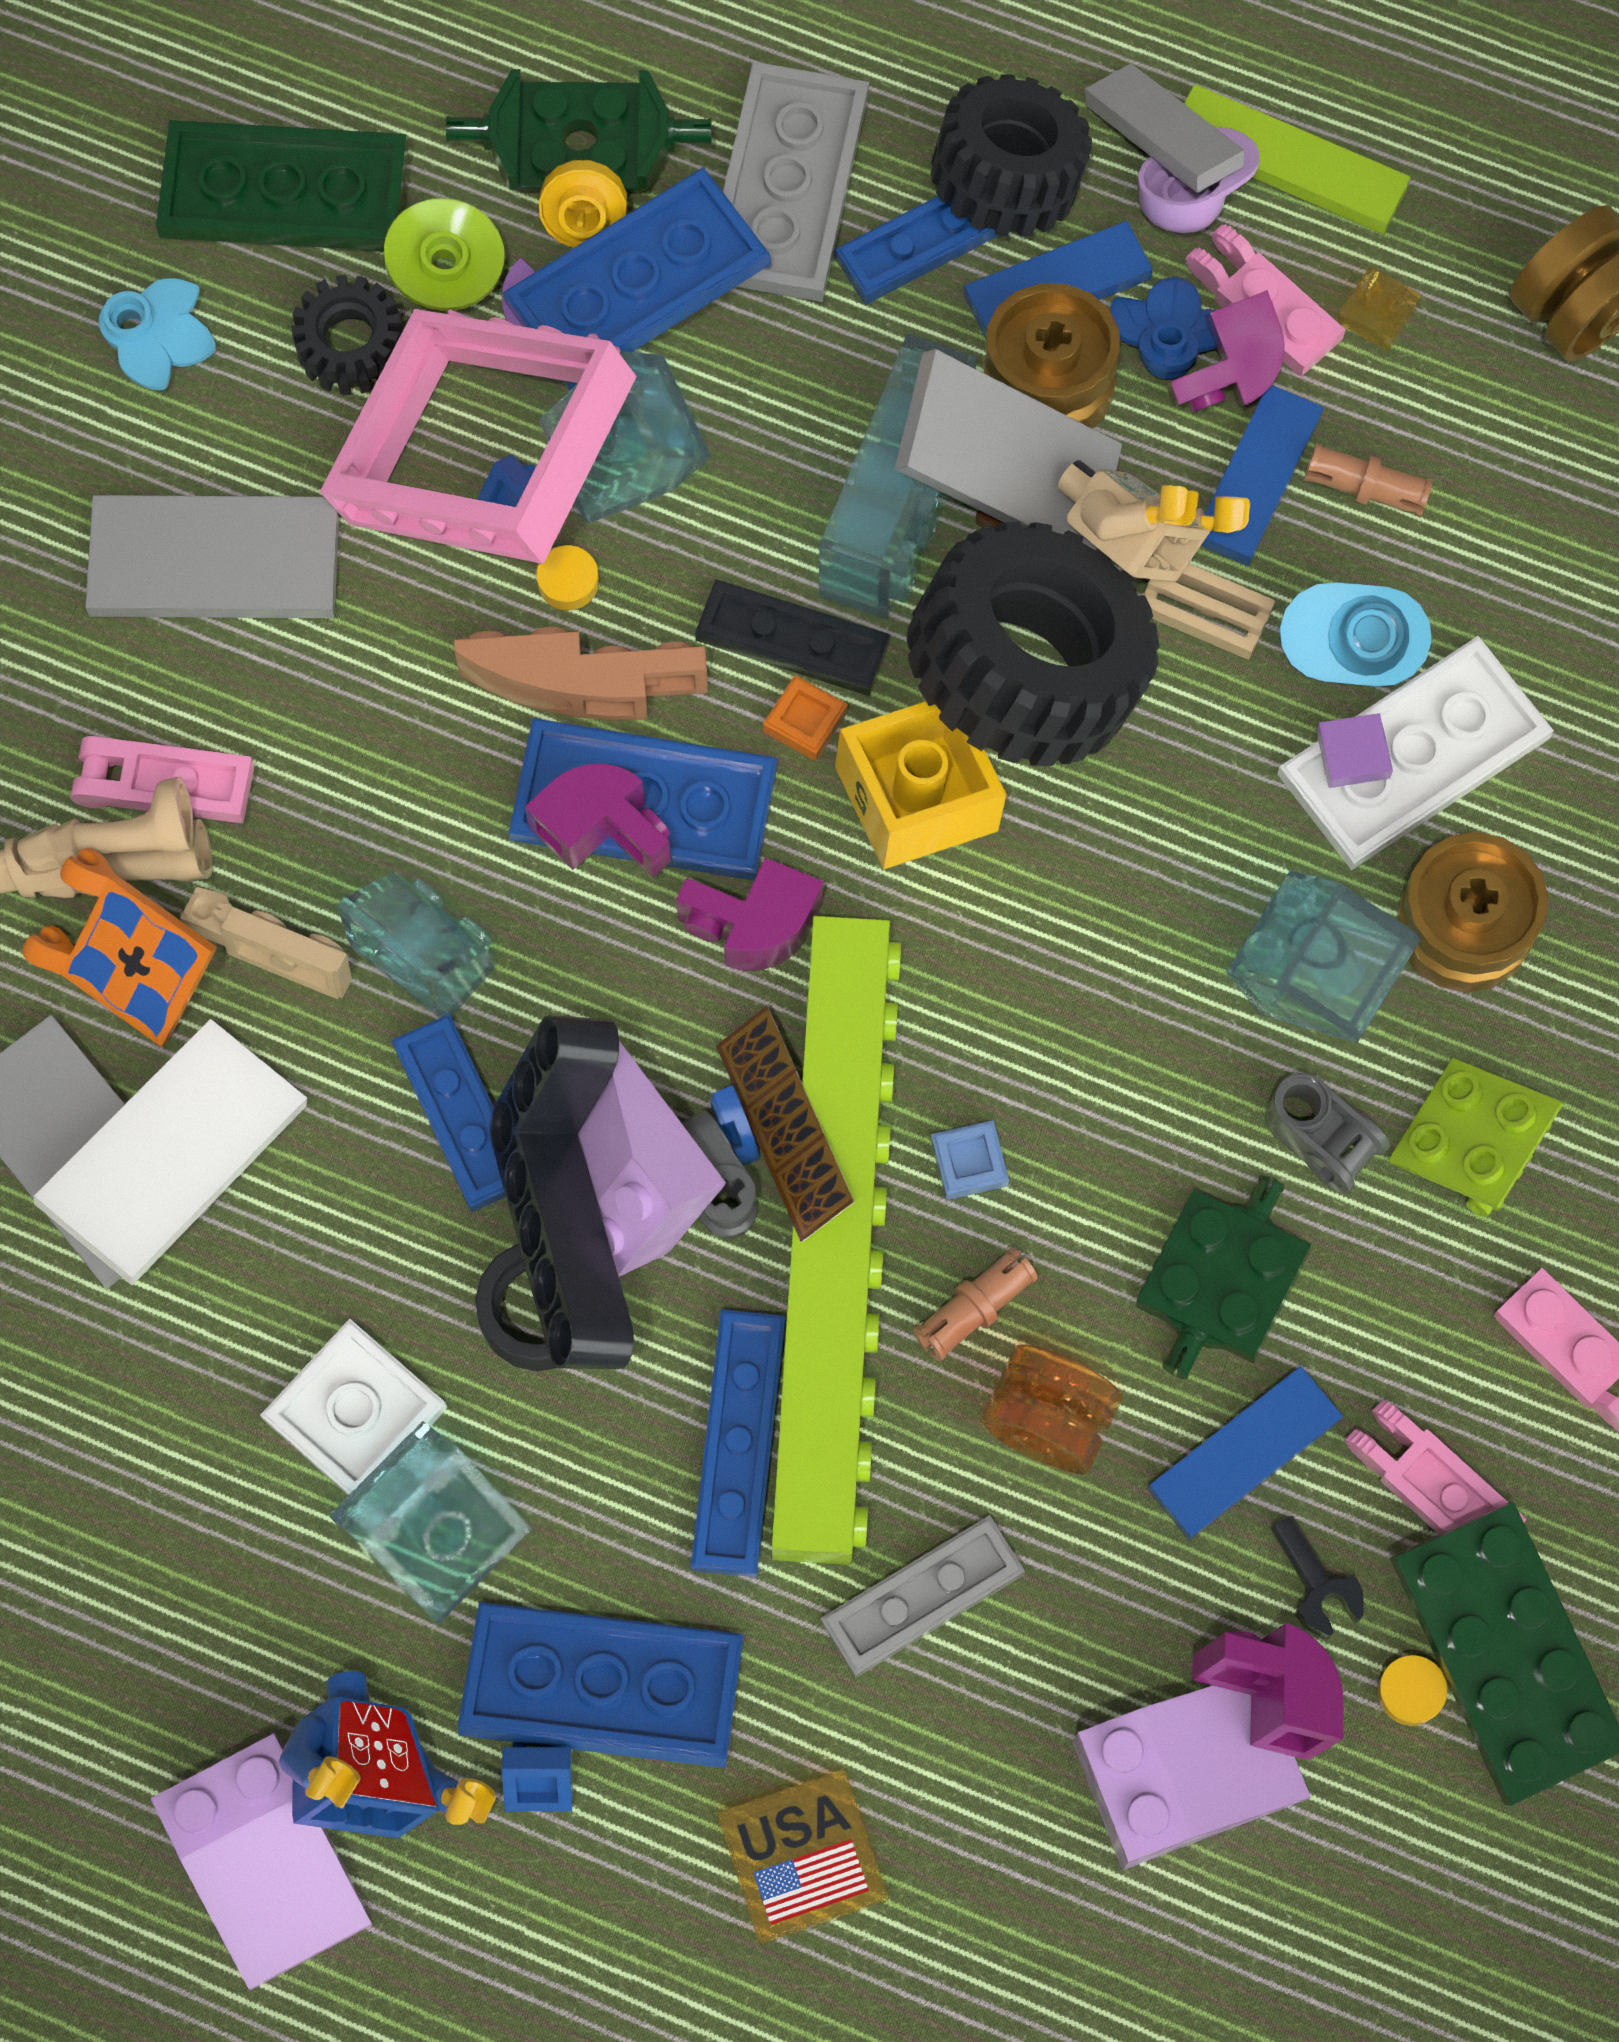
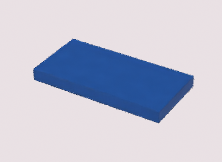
M702 167L518 282L502 294L506 305L522 327L537 329L539 326L545 325L553 327L564 334L587 337L589 334H596L599 339L611 341L614 346L619 347L620 355L625 357L771 265L770 253L706 169ZM563 381L569 391L578 385L575 382Z
M532 718L509 828L510 841L548 847L529 829L525 806L564 772L587 764H608L623 768L642 780L645 804L638 811L640 812L644 807L650 809L668 828L670 836L667 839L669 840L671 862L667 865L668 867L755 881L778 767V758ZM610 837L591 853L634 861Z
M479 1602L458 1721V1736L548 1747H571L573 1750L726 1768L743 1646V1634Z

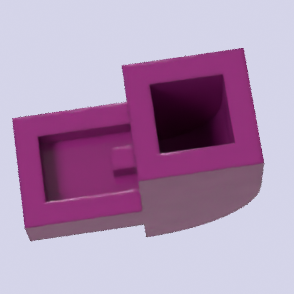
M1268 290L1204 315L1221 361L1165 383L1173 406L1188 401L1192 412L1225 400L1226 397L1222 387L1231 385L1238 406H1243L1260 397L1272 385L1283 362L1284 336Z
M587 764L572 768L554 779L525 806L529 829L572 870L608 837L652 878L671 862L669 840L667 839L670 836L668 828L650 809L644 807L640 812L638 811L645 804L643 782L636 775L623 768L608 764Z
M765 858L746 900L742 901L686 877L676 899L678 921L684 923L683 926L689 933L709 942H718L719 938L727 940L724 945L725 966L744 971L768 969L789 959L805 942L813 926V916L818 915L823 904L824 881Z
M1285 1623L1260 1641L1257 1635L1250 1632L1229 1631L1221 1634L1217 1639L1193 1654L1192 1680L1251 1695L1250 1746L1311 1760L1343 1740L1344 1698L1339 1673L1326 1650L1302 1629Z

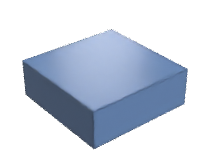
M994 1120L931 1134L930 1141L945 1200L1008 1186L1009 1178Z

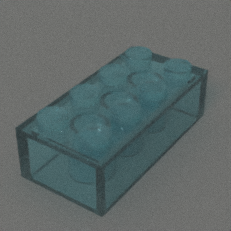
M907 333L819 545V596L888 620L896 600L902 603L907 601L917 573V568L912 566L918 548L928 549L938 522V515L934 514L939 496L949 497V495L894 469L923 352L937 349L976 369L977 363L976 356Z

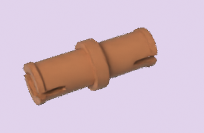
M1318 443L1313 448L1304 476V481H1312L1355 495V502L1367 505L1368 501L1372 500L1413 513L1414 516L1421 517L1433 483L1432 479H1424L1381 465V458L1369 455L1368 460H1364L1323 447L1322 444Z
M1009 1248L1005 1255L974 1281L963 1280L954 1288L955 1296L925 1322L913 1329L916 1339L925 1351L931 1346L933 1347V1350L930 1352L932 1358L941 1362L946 1357V1354L981 1326L988 1329L998 1319L996 1312L1028 1285L1037 1281V1273L1026 1258L1018 1263L1017 1260L1021 1257V1253L1018 1250Z

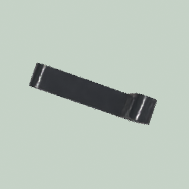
M549 1015L545 1016L539 1023L494 1106L490 1122L492 1148L552 1364L558 1369H624L632 1356L634 1345L633 1326L578 1138L580 1129L617 1065L619 1056L618 1029L610 1019Z

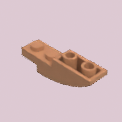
M543 627L532 631L530 635L505 636L495 631H482L470 635L468 639L454 640V651L460 676L486 691L515 703L545 712L577 718L611 721L648 720L646 697L708 693L705 646L692 647L685 642H667L657 646L655 650L630 651L623 646H606L595 650L593 654H582L579 631L567 632L558 627Z

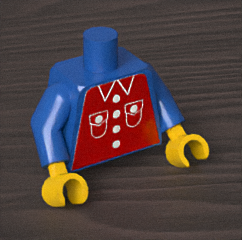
M358 1671L341 1672L329 1677L326 1681L328 1700L297 1722L280 1755V1767L293 1779V1824L400 1838L438 1810L445 1812L446 1820L453 1825H462L468 1821L469 1817L476 1823H485L496 1799L494 1790L484 1782L473 1778H463L458 1782L438 1770L419 1742L411 1714L403 1707L370 1702L366 1676Z

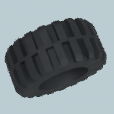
M1020 521L1000 523L994 529L989 526L968 534L964 541L957 542L947 553L912 613L913 619L908 626L906 641L909 650H911L908 654L912 674L914 678L922 679L918 686L920 693L928 706L935 704L941 711L939 714L940 721L951 731L958 728L969 737L966 743L980 751L988 747L999 752L998 759L1018 763L1021 758L1029 759L1030 766H1053L1057 759L1061 764H1070L1083 760L1087 754L1099 752L1110 742L1149 687V682L1154 677L1158 666L1157 650L1160 645L1156 623L1150 622L1153 617L1152 609L1146 596H1138L1136 593V580L1124 569L1120 571L1111 563L1112 559L1100 549L1094 550L1082 543L1083 536L1069 530L1064 532V534L1052 531V525L1039 522L1030 523L1028 528H1023ZM998 622L1016 624L1040 635L1059 652L1067 666L1052 664L1027 653L1007 636Z

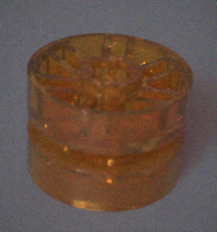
M1024 1344L1016 1345L1000 1376L1001 1381L1008 1389H995L979 1420L980 1425L998 1441L1044 1465L1072 1474H1088L1103 1444L1102 1438L1096 1431H1105L1110 1428L1123 1401V1394L1110 1381L1074 1360L1040 1347Z

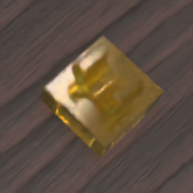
M1370 266L1341 309L1337 322L1389 352L1419 307L1422 295Z

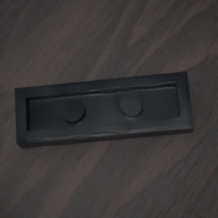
M715 579L695 631V640L871 696L890 644V634Z

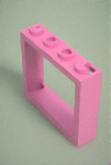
M414 309L320 493L343 519L352 526L544 564L637 376L620 355L619 347L614 346L611 341L599 339L596 334H589L587 337L564 334L553 327L545 325L534 329L516 326L496 317L486 321L467 318L452 310H449L447 314ZM449 361L578 383L516 507L387 482Z

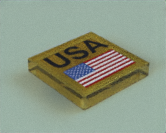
M845 1769L717 1813V1818L760 1946L889 1901Z

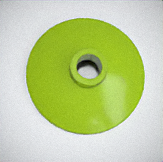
M437 198L416 203L404 210L394 220L386 235L384 262L389 278L405 297L425 308L439 311H454L470 307L483 300L492 292L503 271L505 252L498 229L482 211L459 200ZM445 258L450 260L454 267L440 269L432 263L437 259Z

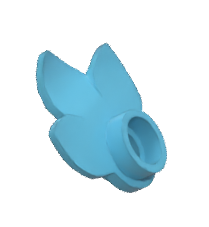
M161 279L155 281L141 294L133 291H123L111 296L107 300L99 315V327L106 342L118 349L120 367L129 379L151 390H164L170 381L172 365L177 367L196 365L206 360L216 351V343L208 328L197 318L189 314L199 298V286L181 279ZM128 319L141 321L134 328H120L122 323Z

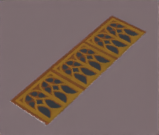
M765 1006L716 1045L802 1243L855 1201L768 1006Z

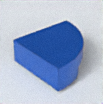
M733 1085L712 1093V1098L710 1099L712 1116L726 1136L736 1157L743 1166L759 1160L760 1156L755 1139Z

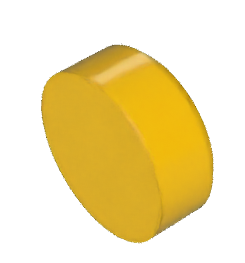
M572 545L559 546L550 550L544 564H538L536 573L538 589L542 598L552 607L560 610H576L587 605L595 597L599 587L598 568L593 557L584 549Z
M1409 1655L1396 1659L1383 1671L1377 1686V1696L1383 1711L1392 1720L1403 1725L1416 1726L1430 1721L1441 1711L1447 1698V1683L1442 1671L1435 1663L1421 1656Z

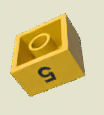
M926 701L840 729L835 768L883 870L998 832L1006 792L985 749L980 751L966 743L969 737L958 728L951 731L940 721L939 714L941 711L935 704L928 706Z

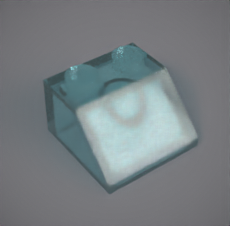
M620 351V355L637 377L576 497L575 502L585 522L598 521L673 491L711 457L664 355ZM577 385L539 419L548 442Z
M1290 870L1226 973L1260 1015L1358 1043L1421 938L1415 931L1341 883Z
M394 871L345 896L337 905L350 947L435 1016L441 1018L450 1014L452 1017L495 969L492 951L489 947L492 940L471 919L463 917L458 922L441 909L444 905L443 900L426 883L415 879L410 884Z
M424 1421L329 1515L353 1543L438 1625L531 1530L527 1523L463 1452Z

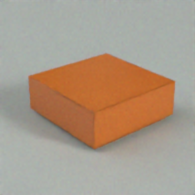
M794 675L764 721L763 732L816 762L847 715L848 704Z

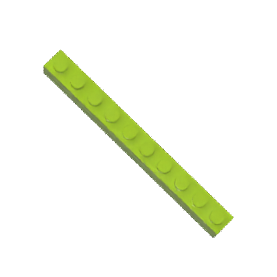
M813 916L802 1084L855 1202L802 1243L793 1225L772 1538V1560L851 1565L852 1548L866 1547L868 1507H855L856 1481L870 1482L872 1442H860L859 1431L860 1416L873 1417L876 1378L863 1377L864 1352L877 1353L880 1314L867 1313L868 1289H881L883 1250H871L870 1247L872 1226H885L887 1187H874L875 1163L888 1164L891 1125H878L879 1101L892 1102L894 1064L881 1063L883 1040L896 1041L898 1003L885 1002L886 980H899L901 942H889L890 920Z

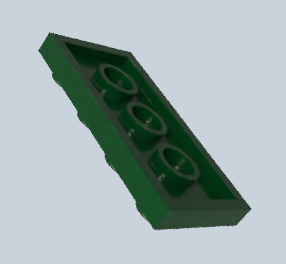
M169 120L156 221L159 238L384 251L387 232L394 220L402 213L409 147L407 134Z
M1514 1502L1505 1503L1389 1558L1504 1805L1512 1806L1619 1754V1724Z

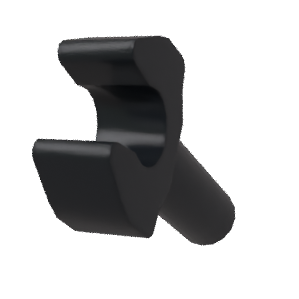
M1293 1515L1271 1527L1270 1529L1305 1586L1303 1603L1299 1605L1295 1612L1303 1627L1323 1639L1328 1640L1332 1636L1333 1628L1321 1608L1322 1601L1327 1598L1339 1600L1350 1619L1354 1623L1359 1622L1363 1617L1364 1597L1363 1590L1357 1579L1353 1576L1339 1579L1327 1574Z

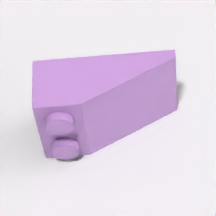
M619 1041V1056L615 1070L580 1129L578 1138L617 1273L620 1277L669 1253L724 1187L726 1182Z
M1213 1685L1135 1710L1077 1733L1073 1746L1122 1870L1311 1798L1295 1757L1250 1746L1251 1695Z
M274 1733L151 1798L182 1865L249 1990L260 1986L373 1925L326 1828L293 1824V1779L280 1767L279 1759L285 1745Z

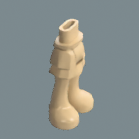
M182 777L164 779L157 783L150 810L141 816L129 820L98 823H80L74 818L60 826L52 824L37 830L20 841L17 838L6 839L4 849L0 850V894L18 890L23 898H35V892H39L42 896L74 898L77 893L94 896L72 888L60 876L65 860L70 856L77 858L79 852L84 848H93L102 854L114 873L125 881L176 880L193 882L208 879L212 876L213 869L212 851L207 830L201 819L193 820L189 792Z

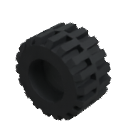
M1001 74L1000 80H994L990 76L978 78L976 86L967 83L961 87L957 97L952 96L948 103L931 160V180L933 184L938 185L936 194L940 200L952 204L950 211L959 219L967 217L972 220L970 226L983 231L984 227L994 229L995 235L1008 237L1009 232H1017L1020 237L1032 236L1035 228L1042 232L1054 228L1056 220L1063 221L1074 204L1092 149V137L1088 136L1090 127L1086 118L1077 116L1079 108L1072 100L1064 101L1060 97L1061 91L1052 86L1049 88L1038 85L1039 80L1026 77L1025 81L1017 80L1014 75Z

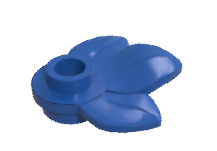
M1173 276L1158 281L1150 289L1147 301L1116 297L1111 304V314L1120 330V339L1138 347L1139 356L1145 368L1156 377L1164 379L1180 377L1195 363L1198 353L1216 348L1204 316L1215 311V309L1201 310V299L1196 287L1181 277Z

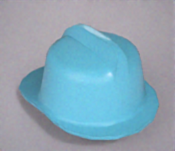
M1339 582L1316 584L1299 593L1285 609L1280 625L1281 646L1291 665L1305 676L1324 682L1367 686L1396 685L1417 672L1426 661L1432 643L1430 621L1422 606L1406 592L1384 586Z

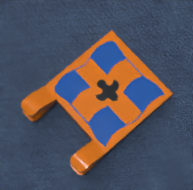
M84 848L79 852L77 858L73 856L67 858L60 872L61 879L67 885L99 897L75 946L72 945L63 931L54 925H47L41 929L39 935L32 934L27 938L22 950L23 957L35 966L61 974L162 1047L168 1043L217 947L116 875L107 860L93 848Z

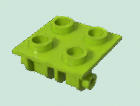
M1452 1058L1388 1161L1392 1165L1468 1196L1469 1199L1466 1202V1206L1475 1214L1488 1217L1492 1210L1499 1211L1502 1208L1503 1201L1516 1180L1523 1174L1524 1167L1531 1161L1532 1154L1545 1133L1552 1127V1122L1562 1108L1563 1103Z

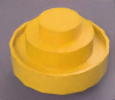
M573 160L557 166L545 178L540 190L539 216L546 231L559 243L573 248L627 215V192L620 177L607 166L591 160Z

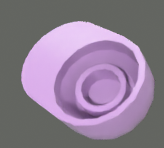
M1215 127L1244 149V167L1198 193L1154 158H1148L1142 164L1138 174L1137 189L1141 210L1155 226L1166 231L1190 233L1208 227L1220 214L1226 196L1250 180L1256 173L1260 159L1259 150L1254 141L1239 131Z

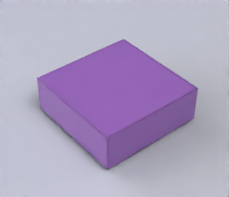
M1380 713L1318 723L1316 733L1329 788L1391 778L1393 768Z

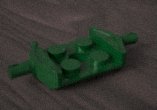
M511 69L489 108V114H484L483 118L446 116V141H483L484 149L491 150L503 181L510 190H541L545 178L557 166L573 160H591L607 166L619 176L626 191H647L656 182L668 152H675V142L712 144V118L675 119V116H669L668 109L648 70H639V83L522 82L521 69ZM578 131L589 132L596 138V142L585 150H573L564 143L570 134Z

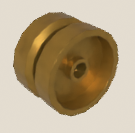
M1610 205L1598 206L1582 214L1559 231L1523 268L1513 283L1509 294L1512 302L1532 323L1549 320L1545 336L1568 362L1576 361L1589 355L1619 333V215Z
M1039 283L1015 291L997 306L987 326L983 373L1093 428L1104 419L1114 398L1116 371L1120 354V330L1109 308L1090 292L1068 284Z
M1480 832L1447 837L1425 852L1412 871L1407 887L1401 896L1395 923L1401 952L1418 974L1438 987L1465 993L1494 988L1515 975L1545 925L1549 898L1542 872L1526 851L1504 837Z

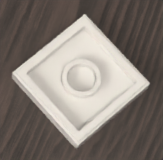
M349 1319L260 1416L271 1428L359 1505L448 1407L446 1402Z

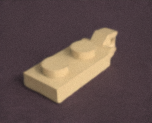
M196 887L180 916V921L202 937L225 946L228 955L337 1000L339 997L343 998L352 981L347 953L336 942L319 934H311L309 937H305L288 930L282 921L269 913L256 910L249 914L234 908L229 903L226 894Z

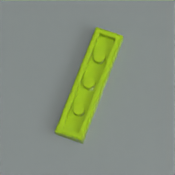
M1194 84L1184 103L1212 126L1239 131L1254 141L1259 150L1260 162L1252 178L1379 233L1385 234L1408 189L1411 176L1197 84Z

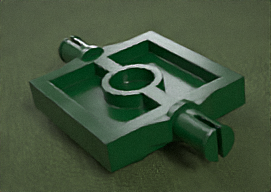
M1260 1176L1245 1208L1227 1205L1195 1189L1193 1190L1136 1300L1137 1308L1166 1321L1179 1335L1166 1362L1162 1366L1170 1374H1174L1185 1353L1177 1368V1377L1188 1379L1202 1347L1224 1349L1251 1363H1255L1311 1252L1310 1243L1278 1229L1268 1219L1280 1194L1285 1189L1278 1181H1273L1263 1200L1270 1186V1177Z

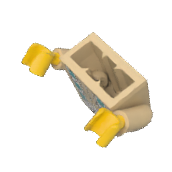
M1081 460L1072 463L1063 473L1058 483V490L1075 502L1067 515L1066 520L1068 524L1127 573L1138 578L1176 582L1210 531L1225 533L1240 531L1246 527L1249 521L1250 500L1248 498L1216 496L1214 516L1205 515L1202 508H1197L1199 494L1197 491H1188L1185 487L1164 485L1161 486V494H1159L1129 473L1102 468L1095 472Z

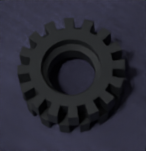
M346 275L336 276L338 287L331 289L326 279L316 283L318 296L315 297L307 290L301 297L303 309L295 307L292 315L295 324L291 325L292 336L300 365H304L305 373L312 382L318 377L320 387L329 392L334 383L338 384L340 395H351V384L359 383L361 394L370 392L369 380L372 378L378 380L403 332L397 304L392 295L388 298L386 297L385 288L377 282L370 290L368 280L365 277L357 276L355 286H349ZM343 320H361L371 328L372 333L369 341L356 350H334L325 341L328 329Z

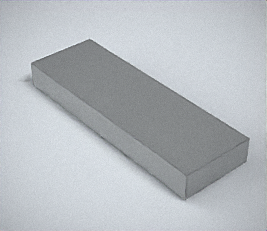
M1132 63L1085 88V105L1197 193L1244 167V149Z
M989 1515L821 1617L820 1622L854 1678H857L1024 1575L1025 1570Z

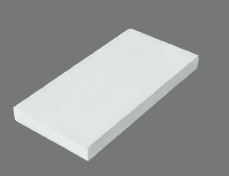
M1477 636L1355 716L1380 713L1393 768L1390 779L1329 788L1318 741L1279 766L1277 775L1352 871L1549 740L1554 730L1480 637Z
M210 1019L34 1195V1204L129 1284L133 1285L306 1107L307 1097Z

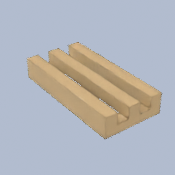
M1191 564L1186 566L1177 582L1256 616L1176 582L1149 580L1147 589L1142 595L1146 596L1153 613L1152 619L1250 660L1273 611L1276 600ZM1159 593L1193 607L1194 611L1208 617H1216L1247 630L1248 634L1244 637L1162 602L1157 597Z

